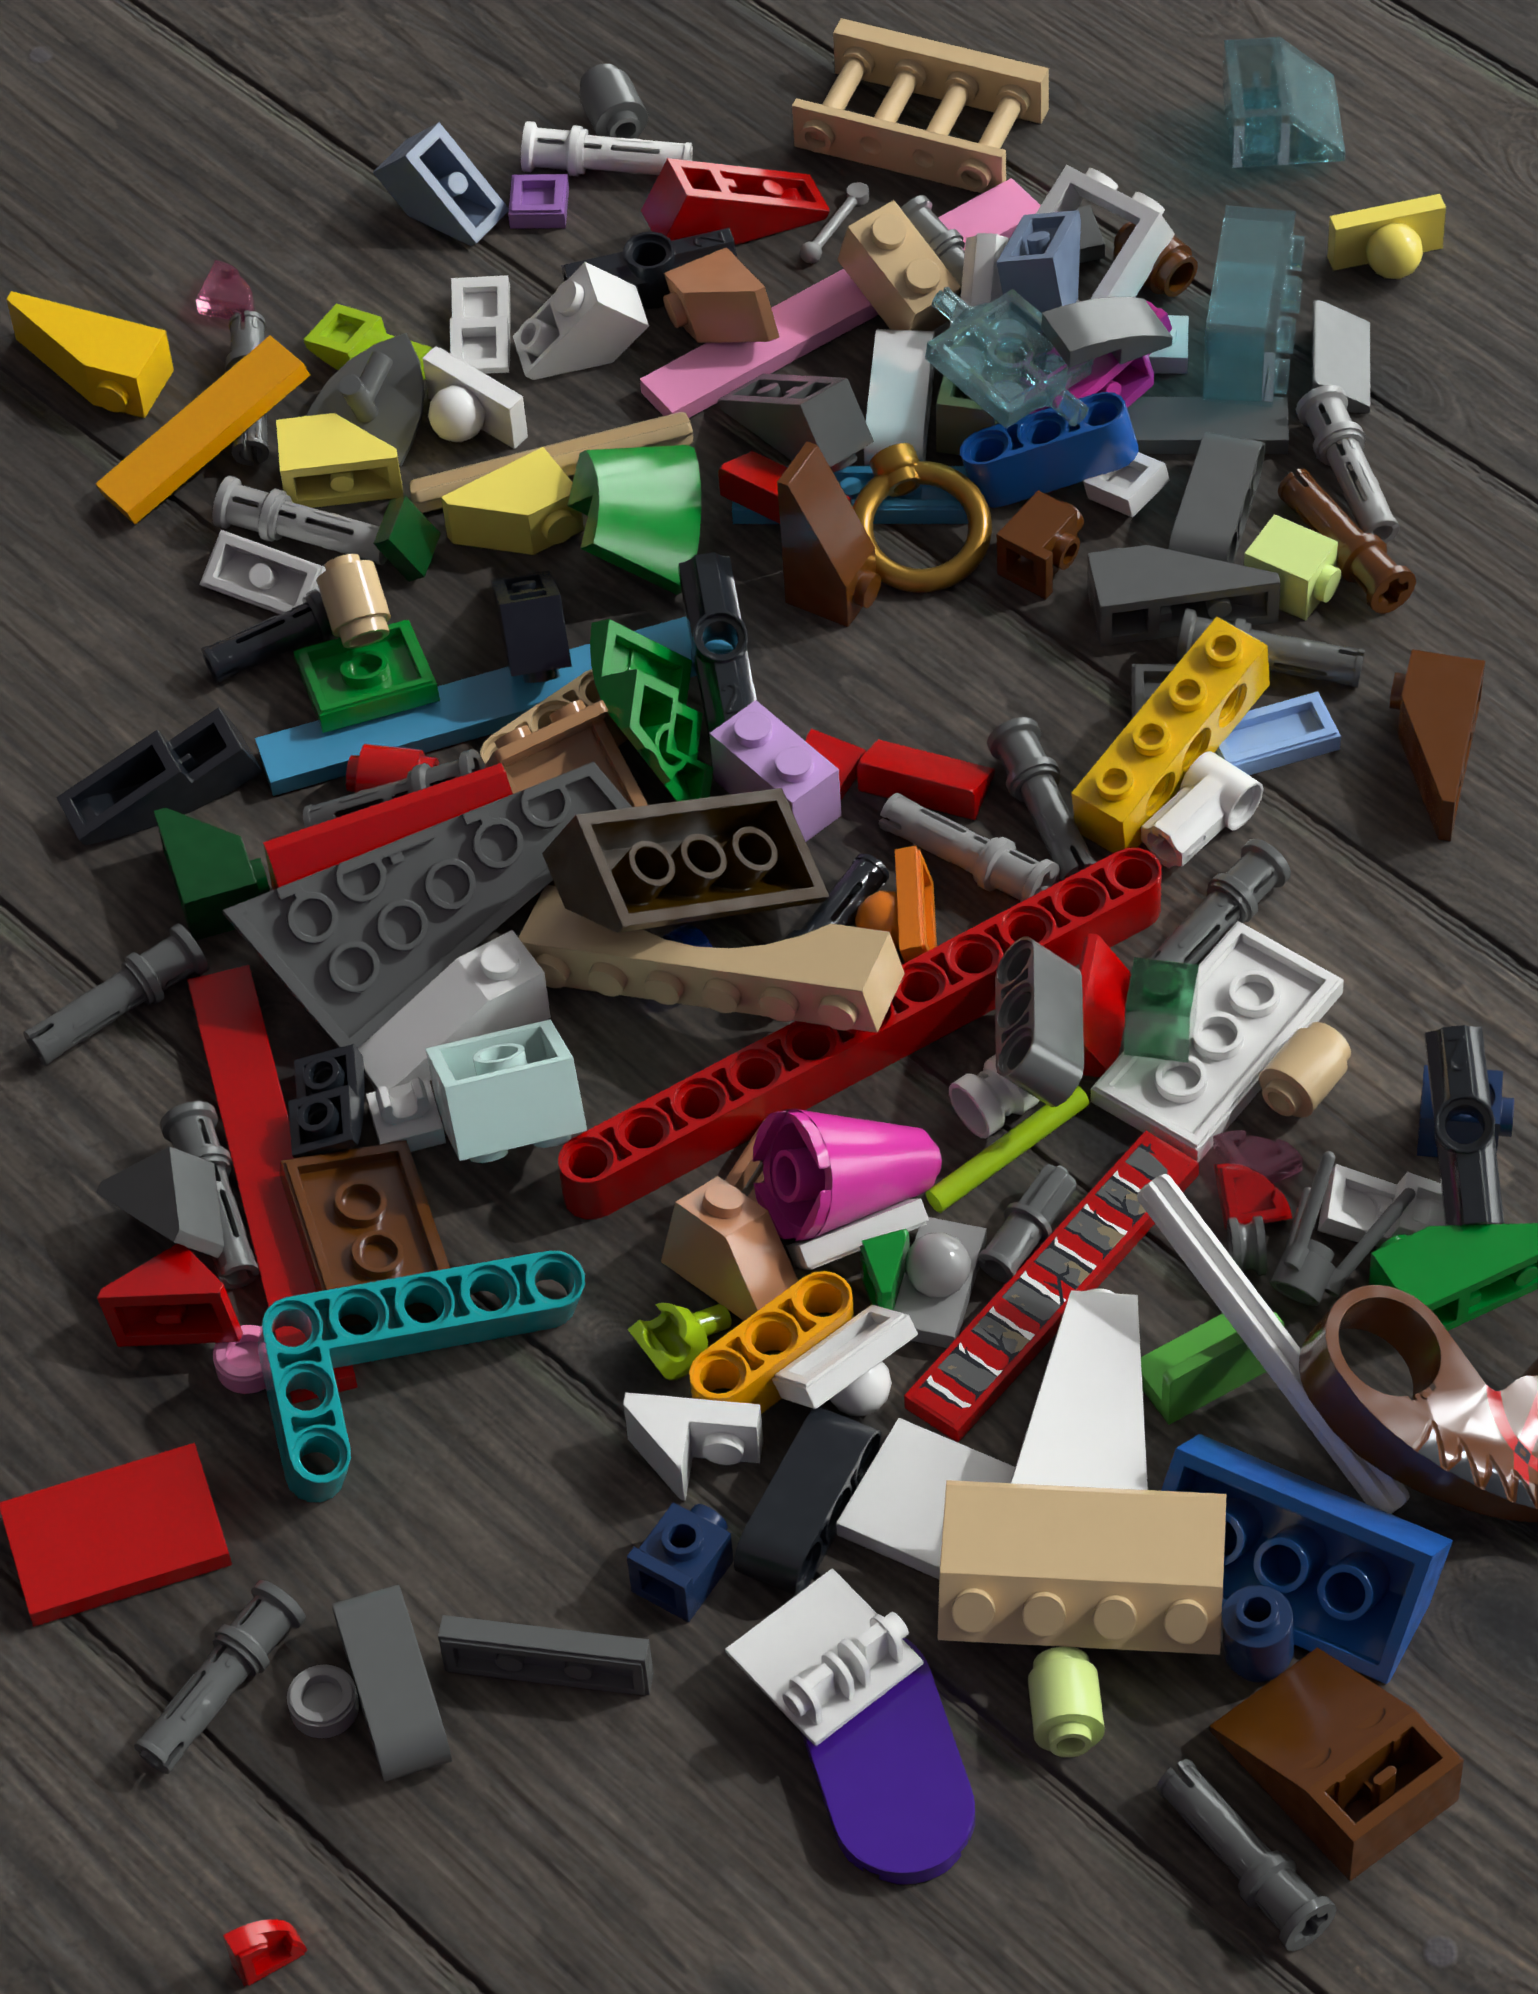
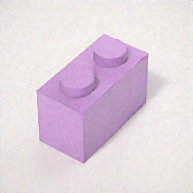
M755 700L710 732L714 781L730 794L782 788L805 842L841 817L839 769L758 701Z

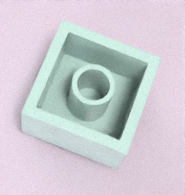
M551 1019L425 1048L441 1122L459 1161L470 1159L476 1163L491 1162L506 1156L508 1149L529 1144L540 1148L555 1147L568 1142L572 1134L587 1131L574 1059Z

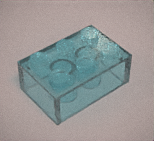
M1226 205L1205 328L1203 401L1273 407L1276 394L1287 395L1290 360L1281 358L1282 353L1293 354L1297 320L1293 319V317H1288V313L1299 314L1303 279H1299V276H1292V271H1302L1305 236L1295 235L1296 211Z

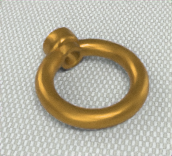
M909 443L895 444L876 453L870 460V467L874 477L860 491L853 509L875 546L876 574L880 575L881 582L907 592L927 593L949 588L964 580L981 563L988 550L992 535L990 510L979 488L966 475L952 467L936 462L919 461L913 445ZM920 485L934 486L951 494L962 505L968 519L967 539L959 553L942 565L926 569L906 567L891 560L877 545L873 532L874 516L882 501L887 496L899 497L909 494Z

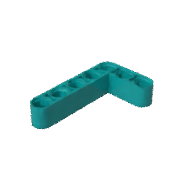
M544 1251L290 1296L275 1301L267 1309L262 1320L258 1339V1355L284 1476L289 1489L298 1498L307 1502H323L333 1498L341 1490L351 1460V1448L333 1368L561 1326L573 1316L585 1286V1273L581 1264L572 1255L565 1252ZM542 1280L556 1281L565 1288L568 1296L562 1299H549L538 1291L535 1284ZM479 1291H488L495 1294L501 1300L503 1307L496 1311H485L478 1308L470 1296ZM413 1303H424L436 1311L438 1319L430 1323H420L413 1320L407 1314L405 1308ZM350 1314L360 1315L371 1323L373 1330L364 1335H354L347 1332L341 1326L339 1320ZM283 1326H292L300 1329L305 1334L307 1341L297 1347H288L278 1342L273 1332ZM297 1389H307L319 1397L321 1405L310 1411H302L289 1403L287 1395ZM311 1452H319L327 1455L333 1461L335 1469L325 1475H315L303 1467L300 1459Z

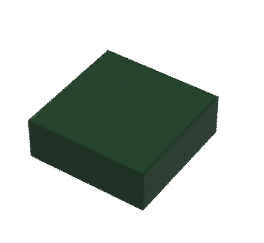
M405 495L390 500L373 544L410 582L425 577L441 533Z

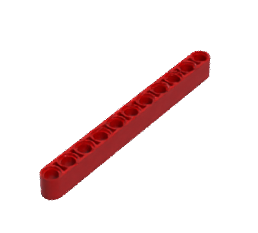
M1126 848L1117 851L902 964L905 974L877 1033L856 1029L837 1030L828 1025L794 1021L572 1138L563 1145L558 1156L562 1195L566 1208L574 1216L582 1219H599L608 1216L752 1139L763 1120L769 1114L787 1109L807 1110L995 1009V976L997 967L1007 949L1021 937H1030L1075 967L1080 963L1084 939L1088 937L1089 933L1098 934L1111 948L1150 927L1157 921L1161 913L1162 866L1158 858L1151 852L1141 848ZM587 1176H596L593 1178H584Z

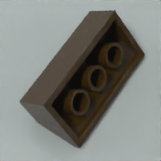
M782 788L577 814L542 853L565 909L617 933L822 903L829 897Z

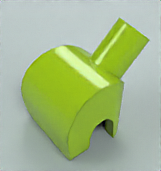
M658 1303L655 1305L661 1311V1314L651 1321L638 1320L627 1330L662 1375L668 1380H677L689 1374L694 1359L708 1348L707 1336L730 1328L731 1316L728 1309L721 1304L691 1313L689 1309L669 1303Z

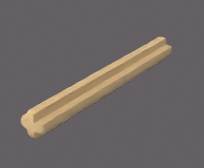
M678 412L543 447L565 474L572 476L575 474L579 453L585 450L675 445L690 446L693 443V430L687 414ZM542 447L413 479L409 487L412 503L422 514L442 509V496Z

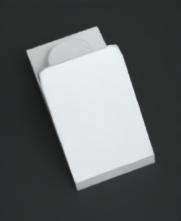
M625 1392L623 1405L628 1440L682 1501L686 1500L693 1457L706 1458L711 1462L722 1465H732L740 1461L760 1463L763 1446L760 1404Z

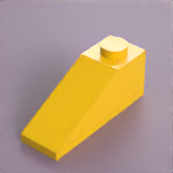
M13 291L10 292L6 300L16 340L93 405L103 407L112 412H123L142 418L147 416L174 371L166 330Z

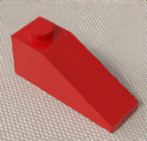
M667 158L641 212L652 232L662 233L670 238L671 241L730 228L735 245L825 220L830 213V209L810 174Z

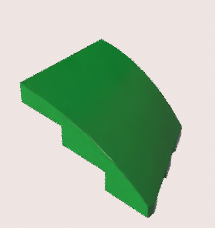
M687 445L595 449L580 452L567 504L568 507L588 516L580 549L676 595L681 594L678 564L697 555L700 536L701 480L695 448Z
M611 619L592 622L590 636L591 667L600 699L604 701L610 717L676 801L710 797L713 767L697 760L703 713L686 706L692 660Z

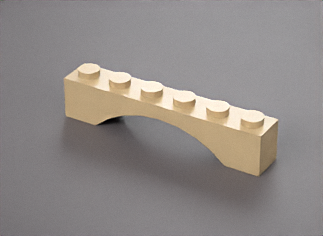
M552 885L544 887L518 937L544 971L546 986L551 988L569 987L596 991L606 996L623 995L651 999L666 1005L678 1003L711 1008L721 1013L739 1012L767 1016L782 1022L794 1020L828 1025L837 1030L856 1029L877 1033L905 974L891 934L888 931L829 924L804 935L766 945L739 948L696 947L663 939L643 929L619 933L614 932L565 909L556 886Z

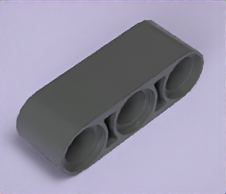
M1212 432L1204 433L1173 526L1169 550L1234 563L1261 478L1265 454L1264 442Z
M1027 936L1021 937L1007 949L996 970V1070L999 1075L1050 1107H1057L1064 1103L1073 1094L1083 1075L1082 974L1079 969Z
M399 1584L333 1603L332 1608L384 1782L452 1762L445 1729Z

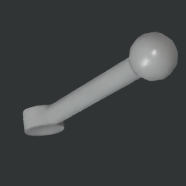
M855 182L847 187V199L816 238L812 242L808 241L801 246L800 256L804 262L813 264L820 260L822 255L821 248L853 208L868 202L869 187L866 184Z

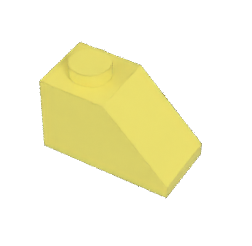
M335 413L276 420L283 490L287 495L291 496L293 503L316 508L404 496L397 449Z
M542 447L442 496L447 537L453 544L534 555L555 544L562 543L584 530L582 513L567 506L573 482L545 448Z

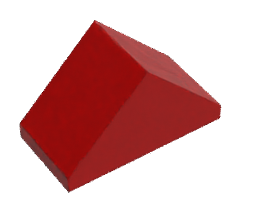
M180 1244L174 1245L103 1287L97 1297L118 1347L240 1342L243 1335L224 1284L186 1246Z

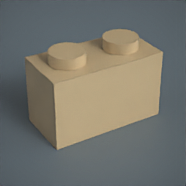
M894 200L847 227L837 261L891 330L933 331L950 321L953 302L958 298L961 286Z

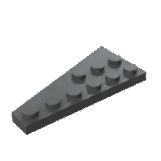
M591 762L221 912L337 1048L351 1044L358 1048L453 961L470 952L553 880L542 853L575 815L631 808L632 806L595 762Z

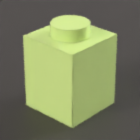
M1275 514L1244 554V566L1278 573L1280 578L1279 609L1305 621L1320 601L1327 603L1333 597L1341 579V570L1336 568L1338 541Z

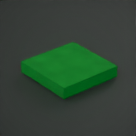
M409 620L389 624L390 633L387 637L364 647L345 648L341 638L293 651L298 672L323 733L440 701L436 680Z

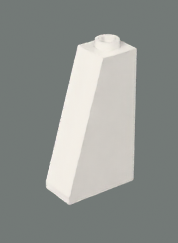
M1107 1289L1071 1290L1011 1483L1148 1490L1138 1295L1116 1294Z

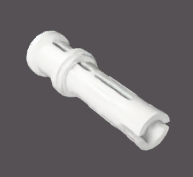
M527 121L522 136L521 168L523 172H532L534 167L567 170L569 176L577 177L579 174H584L586 169L659 175L667 158L692 161L693 146L690 142L673 143L635 138L588 135L587 129L573 125L570 131L538 128L535 122Z

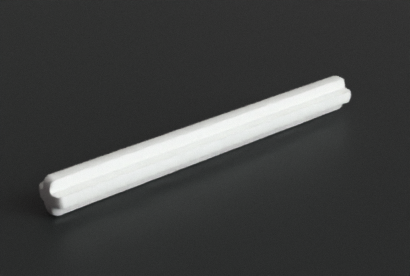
M1167 1174L1160 1175L1146 1184L1137 1194L1139 1203L1365 1503L1390 1514L1403 1506L1410 1498L1405 1486L1359 1457L1330 1429L1313 1406L1300 1378V1347L1177 1184Z

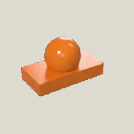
M916 846L895 849L897 892L878 891L868 896L858 907L855 918L856 927L890 932L896 950L900 949L905 963L937 947L934 883L923 855Z

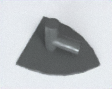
M407 333L374 344L349 360L326 382L306 415L335 413L396 448L399 467H402L414 443L423 417L425 394L421 363Z

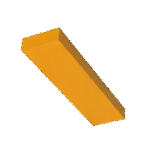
M271 335L268 336L96 482L95 485L103 497L134 525L137 524L310 376L304 363Z

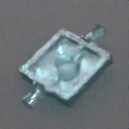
M945 287L943 291L940 290L935 295L932 307L952 322V325L948 330L927 342L925 359L1005 428L1010 427L1034 410L1045 406L1053 408L1071 426H1076L1077 422H1082L1088 413L1089 407L1067 389L1091 374L1094 359L1069 368L1041 330L1042 313L1014 289H1011L992 302L976 305L975 307L967 305L949 287Z

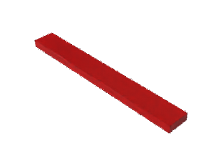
M246 965L188 979L268 1307L275 1301L286 1297L317 1292L279 1175L281 1161L294 1159L291 1148L290 1121L250 966ZM283 1326L275 1330L277 1341L285 1346L297 1347L307 1341L305 1334L295 1327ZM353 1365L333 1368L338 1392L358 1388ZM297 1389L290 1392L293 1404L319 1398L307 1389Z

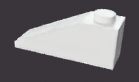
M513 930L458 957L358 1048L363 1056L365 1077L375 1091L378 1087L385 1085L386 1088L410 1083L411 1079L419 1077L421 1080L429 1078L430 1081L431 1075L425 1048L537 1023L551 1018L545 973Z

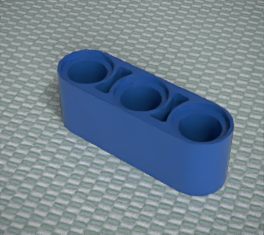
M1112 392L1095 393L979 430L966 438L960 447V456L968 478L979 488L988 507L992 508L1006 506L1031 498L1038 490L1047 493L1082 482L1091 477L1117 471L1128 466L1139 452V445L1125 401L1120 395Z

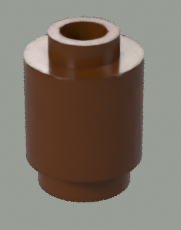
M1127 222L1116 234L1113 260L1116 259L1135 229V224ZM1173 236L1170 243L1158 256L1150 275L1143 285L1155 294H1165L1168 297H1175L1186 290L1193 281L1198 269V262L1192 257L1190 247Z

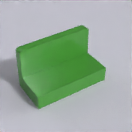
M1274 1312L1275 1316L1278 1318V1320H1279V1321L1281 1322V1324L1284 1326V1322H1283V1321L1281 1320V1318L1277 1315V1313ZM1223 1313L1141 1357L1142 1390L1168 1425L1267 1372Z

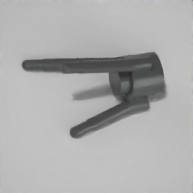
M1331 1151L1325 1152L1322 1155L1312 1186L1306 1187L1302 1191L1285 1251L1270 1281V1285L1288 1298L1310 1306L1319 1305L1325 1292L1334 1297H1339L1351 1273L1413 1201L1416 1195L1414 1189H1404L1338 1267L1335 1268L1331 1263L1335 1253L1324 1244L1310 1239L1335 1162L1334 1153Z

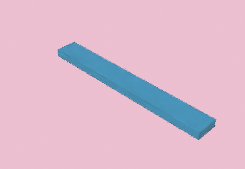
M686 616L635 631L691 659L692 645ZM713 640L704 645L710 652L721 655L730 653L734 649L728 642L723 640ZM590 644L569 649L572 667L559 669L560 677L553 680L525 683L523 675L511 677L509 668L505 667L438 686L440 701L325 733L322 732L317 720L255 738L257 752L272 794L275 796L345 776L350 756L360 755L364 744L419 749L426 753L496 733L569 682L592 669ZM691 667L690 677L697 676L693 667Z

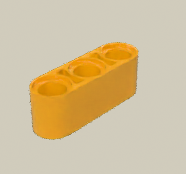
M827 1271L813 1272L801 1278L694 1359L689 1370L692 1398L760 1404L761 1414L782 1399L772 1380L775 1374L854 1318L853 1297L850 1285L838 1274ZM818 1313H832V1315L825 1317L814 1316ZM771 1350L783 1351L776 1355L763 1354ZM720 1388L732 1389L727 1393H712V1391Z

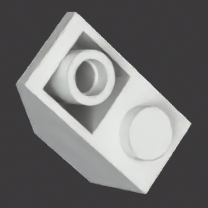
M584 262L568 280L564 281L557 288L556 292L538 311L521 325L520 329L513 335V339L525 376L536 380L613 363L649 327L635 285Z

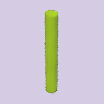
M1077 1086L1073 1094L1057 1107H1050L1046 1104L927 1190L925 1195L929 1204L934 1210L942 1213L1089 1106V1099L1084 1090Z

